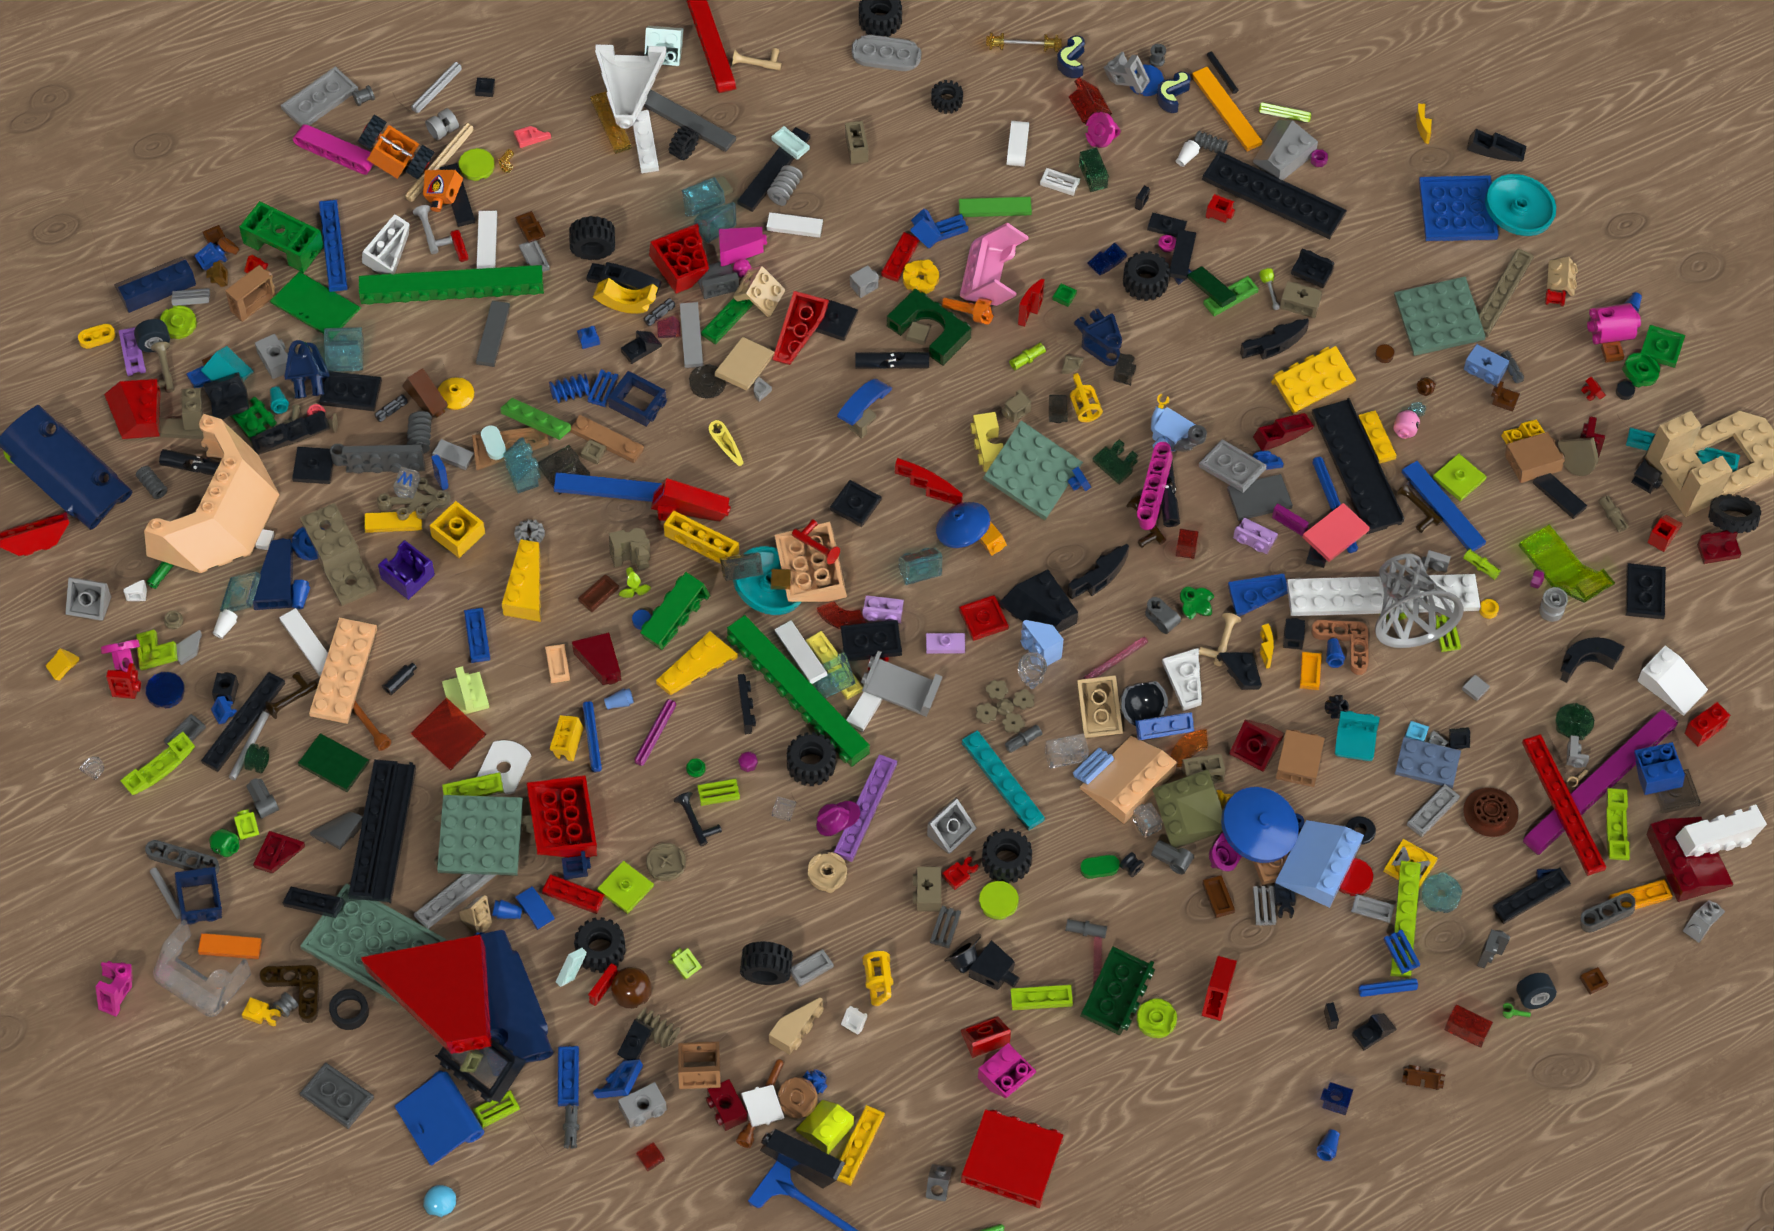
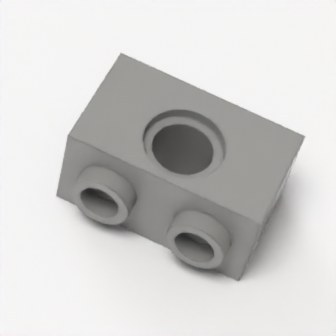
M273 334L255 342L257 353L272 380L284 375L288 353L284 350L286 348L282 339L278 340L277 336Z
M655 1082L618 1100L619 1109L630 1128L634 1126L639 1127L646 1120L652 1117L657 1118L667 1110L666 1101ZM642 1104L648 1105V1108L646 1109H640L638 1107Z

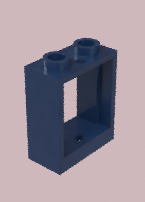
M627 371L608 396L609 408L647 427L650 421L653 422L659 409L666 405V390ZM633 386L655 397L645 411L623 401Z
M215 867L175 872V888L181 924H195L199 921L212 922L221 919L222 907ZM211 884L215 908L185 912L182 888Z

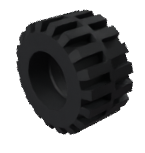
M862 0L859 2V26H861L863 31H866V34L889 37L891 33L895 34L900 29L902 24V5L900 0ZM876 13H885V15H876Z
M598 216L582 217L575 220L571 227H569L571 253L575 254L576 257L588 260H600L610 256L615 250V227L612 225V222Z
M1141 251L1140 254L1135 253L1133 257L1130 256L1128 262L1125 263L1123 273L1125 291L1127 293L1130 292L1131 297L1136 296L1137 300L1144 299V301H1148V299L1155 300L1156 296L1161 297L1168 287L1170 273L1168 262H1165L1164 257L1160 258L1159 254H1152L1151 251H1148V253ZM1140 274H1150V275H1152V276H1154V277L1147 279V278H1142V277H1140L1139 275H1140Z
M807 732L804 733V736H796L797 740L793 739L791 745H788L787 770L791 778L794 777V781L797 783L801 781V785L806 786V783L810 784V786H814L815 783L821 785L823 780L827 782L829 776L832 777L836 767L834 745L831 744L828 738L825 739L824 735L820 734V736H817L816 732H813L812 735H809ZM814 754L819 756L821 760L816 764H806L801 761V758Z
M1001 829L999 833L997 831L993 832V837L989 835L987 841L984 842L982 866L985 873H989L991 879L997 878L996 881L1003 880L1008 884L1012 880L1015 883L1018 878L1023 879L1025 874L1029 872L1032 861L1031 843L1027 842L1028 838L1025 835L1021 836L1019 831L1015 833L1013 832L1014 829H1009V831ZM1001 851H1011L1018 857L1013 861L1006 862L1000 860L996 855Z
M601 917L600 920L592 918V922L587 920L584 922L585 926L580 925L578 928L579 932L575 933L574 946L575 951L583 948L587 952L582 962L583 968L586 970L590 968L591 972L594 973L596 970H599V973H604L603 970H606L611 963L618 967L619 961H623V955L626 953L624 933L617 923L613 924L611 919L605 921L604 917ZM598 939H604L611 943L603 951H594L589 948V945Z
M761 941L749 943L742 949L740 974L746 980L756 984L778 985L785 983L790 979L793 953L789 948L774 942Z

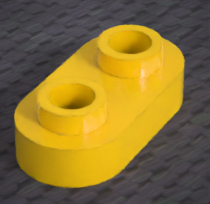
M102 324L81 331L78 335V341L81 347L89 349L113 341L116 334L112 325Z

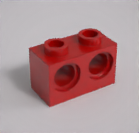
M1716 702L1690 721L1684 734L1699 747L1726 727L1731 715Z

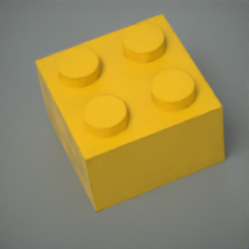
M457 501L429 525L432 538L458 558L485 534L484 522Z

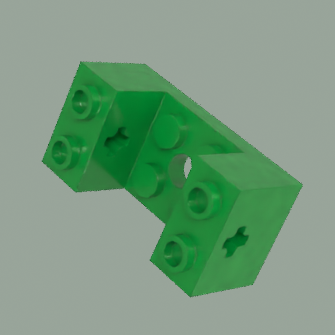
M261 201L257 203L239 226L243 244L259 251L263 244L266 243L286 253L288 265L302 273L307 270L324 248L319 229ZM277 229H285L282 233L276 232Z

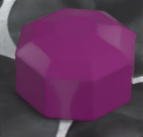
M1322 149L1314 150L1310 157L1311 164L1315 167H1323L1327 164L1328 153Z
M1534 570L1530 583L1531 587L1537 589L1541 587L1544 580L1543 570Z
M748 751L741 753L738 763L741 770L750 772L755 770L758 760L754 753Z

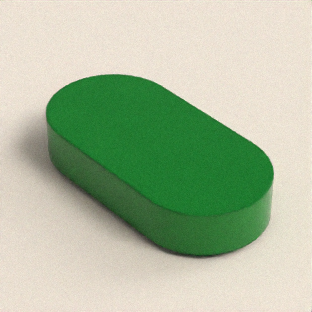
M1113 855L1086 858L1081 863L1080 872L1088 879L1112 876L1119 871L1120 862Z

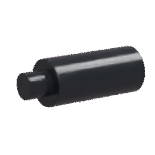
M411 663L400 668L382 685L385 692L393 695L414 676L413 671L417 669L416 665Z

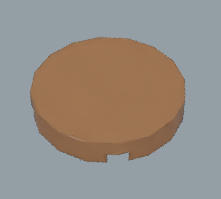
M795 1077L786 1080L781 1085L778 1092L780 1106L783 1113L790 1118L800 1119L807 1117L814 1111L817 1105L818 1095L811 1081Z

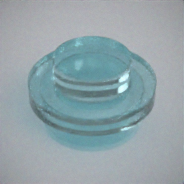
M1415 402L1408 407V410L1415 412L1420 417L1425 415L1426 406L1422 405L1421 402Z

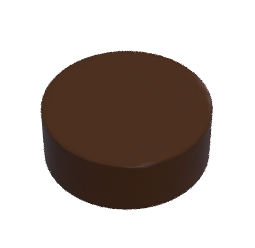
M1382 344L1377 347L1375 357L1381 363H1389L1393 360L1394 349L1390 345Z

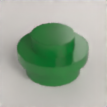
M695 758L687 763L686 771L689 776L698 778L705 773L706 766L702 760Z

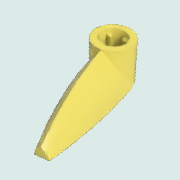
M719 420L711 422L709 425L710 437L717 442L721 449L738 466H742L743 460L724 423ZM718 428L721 432L719 434L717 432L714 433V429Z

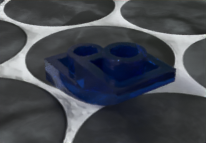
M1113 243L1103 253L1100 251L1087 264L1100 276L1116 267L1128 256L1116 243Z

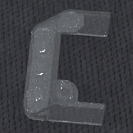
M183 919L163 943L153 970V977L159 985L204 1015L213 1017L221 1012L251 975L247 960L243 959L232 974L226 970L219 969L207 978L178 959L183 951V944L191 936L188 923Z

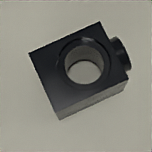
M1286 618L1283 648L1302 650L1305 620Z
M229 672L216 674L212 690L214 702L217 697L225 696L227 701H232L234 704L239 685L236 675Z

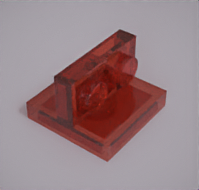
M1080 77L1074 81L1078 89L1068 97L1082 123L1086 124L1089 117L1096 112L1112 114L1098 87Z

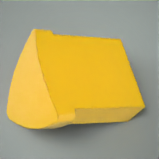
M59 648L55 656L46 664V668L55 680H61L79 662L80 658L67 650Z

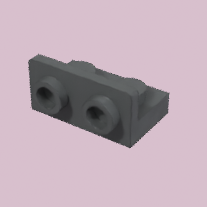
M1491 929L1477 966L1485 969L1488 962L1492 963L1495 954L1502 955L1510 940V936L1506 935L1503 931Z

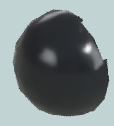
M1157 681L1128 685L1123 689L1120 696L1122 715L1134 726H1136V720L1164 716L1166 708H1168V698L1165 689Z

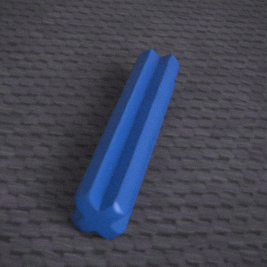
M1416 978L1363 984L1359 985L1358 992L1361 997L1412 991L1418 989V981Z

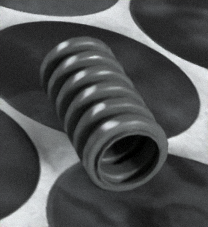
M1200 130L1194 138V142L1200 148L1204 147L1205 150L1209 149V151H1214V153L1219 151L1225 153L1228 146V140L1222 141V138L1217 139V136L1212 137L1211 134L1207 135L1206 132L1202 133Z
M143 466L136 472L137 479H139L154 499L162 498L166 494L167 487L164 486L163 482H161L149 466Z

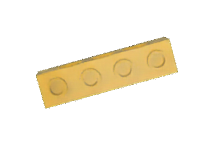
M674 510L664 523L665 537L728 568H731L739 556L738 542Z

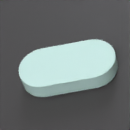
M495 426L483 428L481 438L488 456L494 460L503 458L506 454V448L499 429Z

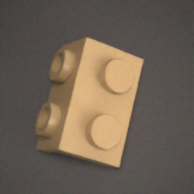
M1570 257L1549 261L1547 289L1559 292L1566 290L1570 296L1575 295V289L1577 288L1575 277L1578 273V268Z

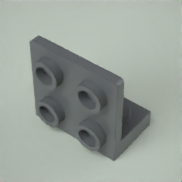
M721 262L708 265L709 270L698 280L704 299L736 292L739 287L737 272L733 273L731 264L721 266Z

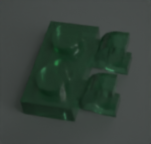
M1120 439L1114 443L1111 449L1105 447L1093 457V462L1118 484H1121L1132 474L1133 469L1131 467L1138 463L1136 460L1138 455L1134 451L1130 452L1124 461L1118 457V455L1124 452L1123 446L1125 445Z

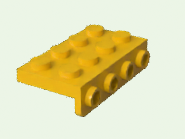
M1336 346L1331 349L1326 347L1319 352V355H1310L1304 359L1305 362L1301 364L1297 362L1291 365L1288 371L1284 372L1281 370L1273 375L1274 378L1271 384H1276L1293 414L1355 383L1356 378Z

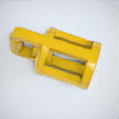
M1075 373L1073 374V380L1076 388L1070 393V399L1077 418L1080 422L1094 421L1103 412L1093 386L1083 385L1079 374ZM1093 397L1095 404H1090L1088 399ZM1076 402H1082L1084 407L1079 409Z
M874 951L865 954L862 957V962L866 974L865 985L870 990L871 1004L873 1006H880L891 997L893 978L890 971V954L885 951ZM872 958H880L879 961H871ZM875 967H881V976H875ZM884 991L883 994L877 997V992Z

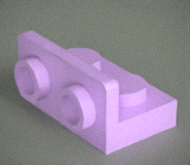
M1244 518L1239 527L1235 528L1233 538L1241 544L1253 547L1258 552L1268 554L1277 539L1278 533Z
M866 595L863 619L872 622L898 620V623H901L904 600Z

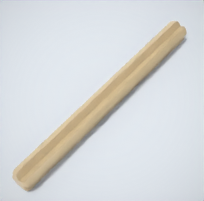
M466 123L426 170H440V167L446 164L473 132V126ZM425 171L405 194V198L410 202H413L423 191Z

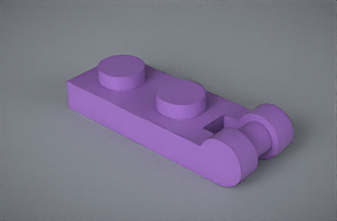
M136 327L119 330L128 376L138 372L141 374L146 373L142 350L138 348L134 335ZM138 362V365L131 366V363Z

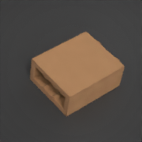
M1548 432L1506 445L1505 457L1520 483L1533 480L1542 475L1562 471L1563 462L1565 461L1562 452H1559L1554 438H1551Z
M1286 729L1276 779L1314 787L1325 738L1317 734H1305L1298 730Z

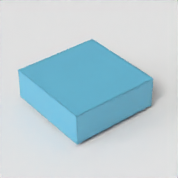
M1410 721L1405 737L1424 742L1429 727Z

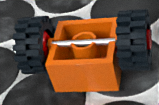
M374 114L358 140L360 144L368 149H371L375 141L378 140L367 160L397 179L408 162L412 160L406 173L419 179L435 152L422 144L415 155L414 153L419 143L390 125L382 134L381 132L387 122Z

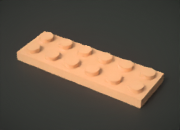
M339 618L309 712L311 717L348 724L375 638L377 625Z

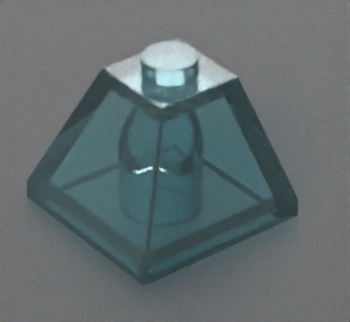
M734 202L710 209L705 213L699 214L694 219V225L698 223L700 236L707 243L719 237V229H729L736 226V204Z

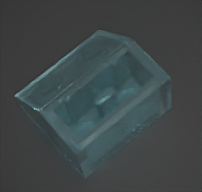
M715 177L682 190L686 217H692L725 204L724 191Z
M362 327L324 328L325 365L328 371L363 370L364 337Z
M524 437L519 438L503 454L506 468L517 493L539 487L538 479L541 478L537 459L532 457L530 443L526 444Z

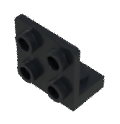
M239 372L204 384V389L211 401L213 417L223 420L228 416L236 413L240 414L249 409L247 388Z

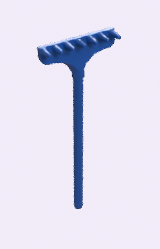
M776 1161L748 1200L750 1206L753 1205L756 1208H761L772 1196L779 1194L789 1195L842 1230L859 1231L798 1191L799 1189L794 1186L791 1180V1169Z

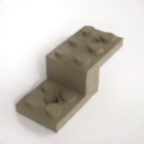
M335 503L300 517V521L316 550L318 562L341 606L377 591L360 558L358 546ZM323 524L330 525L326 530L320 528ZM349 579L356 580L353 585H348L346 582Z

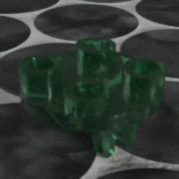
M1578 703L1566 704L1561 707L1555 719L1558 733L1568 738L1571 735L1579 736V740H1584L1591 733L1595 721L1590 710Z

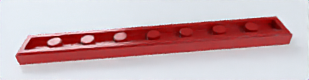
M1541 734L1523 739L1522 744L1586 875L1589 876L1605 871L1606 865Z

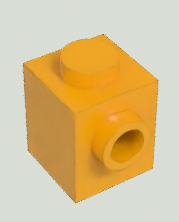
M990 521L987 532L979 541L992 556L1000 552L1007 544L1002 534Z

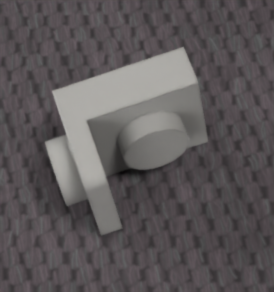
M1429 550L1427 557L1423 556L1421 561L1425 571L1430 567L1436 571L1447 572L1451 556Z
M1571 735L1567 744L1566 765L1575 768L1586 767L1589 755L1581 754L1582 745L1578 744L1579 736Z

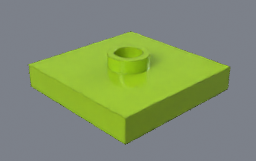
M1460 454L1456 455L1433 475V479L1460 502L1481 485L1487 477Z
M623 861L597 888V891L605 894L609 901L629 914L654 887V883Z

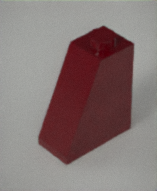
M609 632L572 641L574 655L602 685H612L622 681L621 671Z

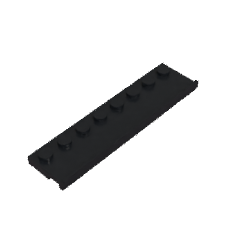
M1350 398L1312 409L1313 418L1357 515L1370 527L1366 535L1388 529L1392 525H1402L1405 519Z
M374 759L348 893L349 899L392 903L416 773V765L413 762L400 764L398 761Z

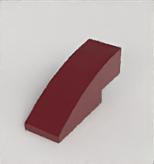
M1306 413L1276 419L1272 425L1259 427L1253 438L1261 451H1265L1298 438L1312 430L1314 425Z

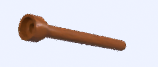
M355 701L352 710L374 737V745L379 751L387 749L391 745V740L386 734L378 731Z
M778 1059L775 1062L765 1087L775 1085L784 1064L783 1060ZM750 1120L746 1129L740 1132L736 1139V1142L745 1148H751L754 1142L753 1132L755 1127L751 1126Z

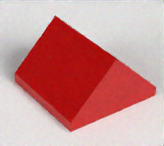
M998 1016L961 1029V1034L972 1058L1004 1047L1008 1043L1010 1044L1011 1031Z

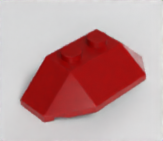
M67 512L1 531L0 548L18 556H28L35 551L52 548L57 545L70 523Z

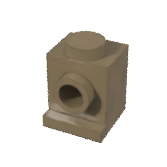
M1019 389L1015 397H1010L1005 402L1002 414L1005 418L1015 423L1031 412V400Z

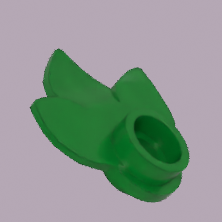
M1183 588L1180 592V600L1183 603L1182 611L1185 616L1190 620L1195 617L1196 613L1203 616H1211L1212 606L1209 601L1214 598L1213 593L1205 588Z

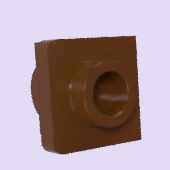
M1500 381L1498 387L1494 386L1491 394V397H1494L1492 405L1513 412L1520 393L1503 388L1504 382Z

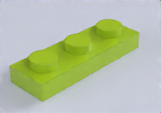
M500 772L442 785L444 795L490 796L493 793H504Z
M1071 985L1010 989L1012 1010L1073 1007Z

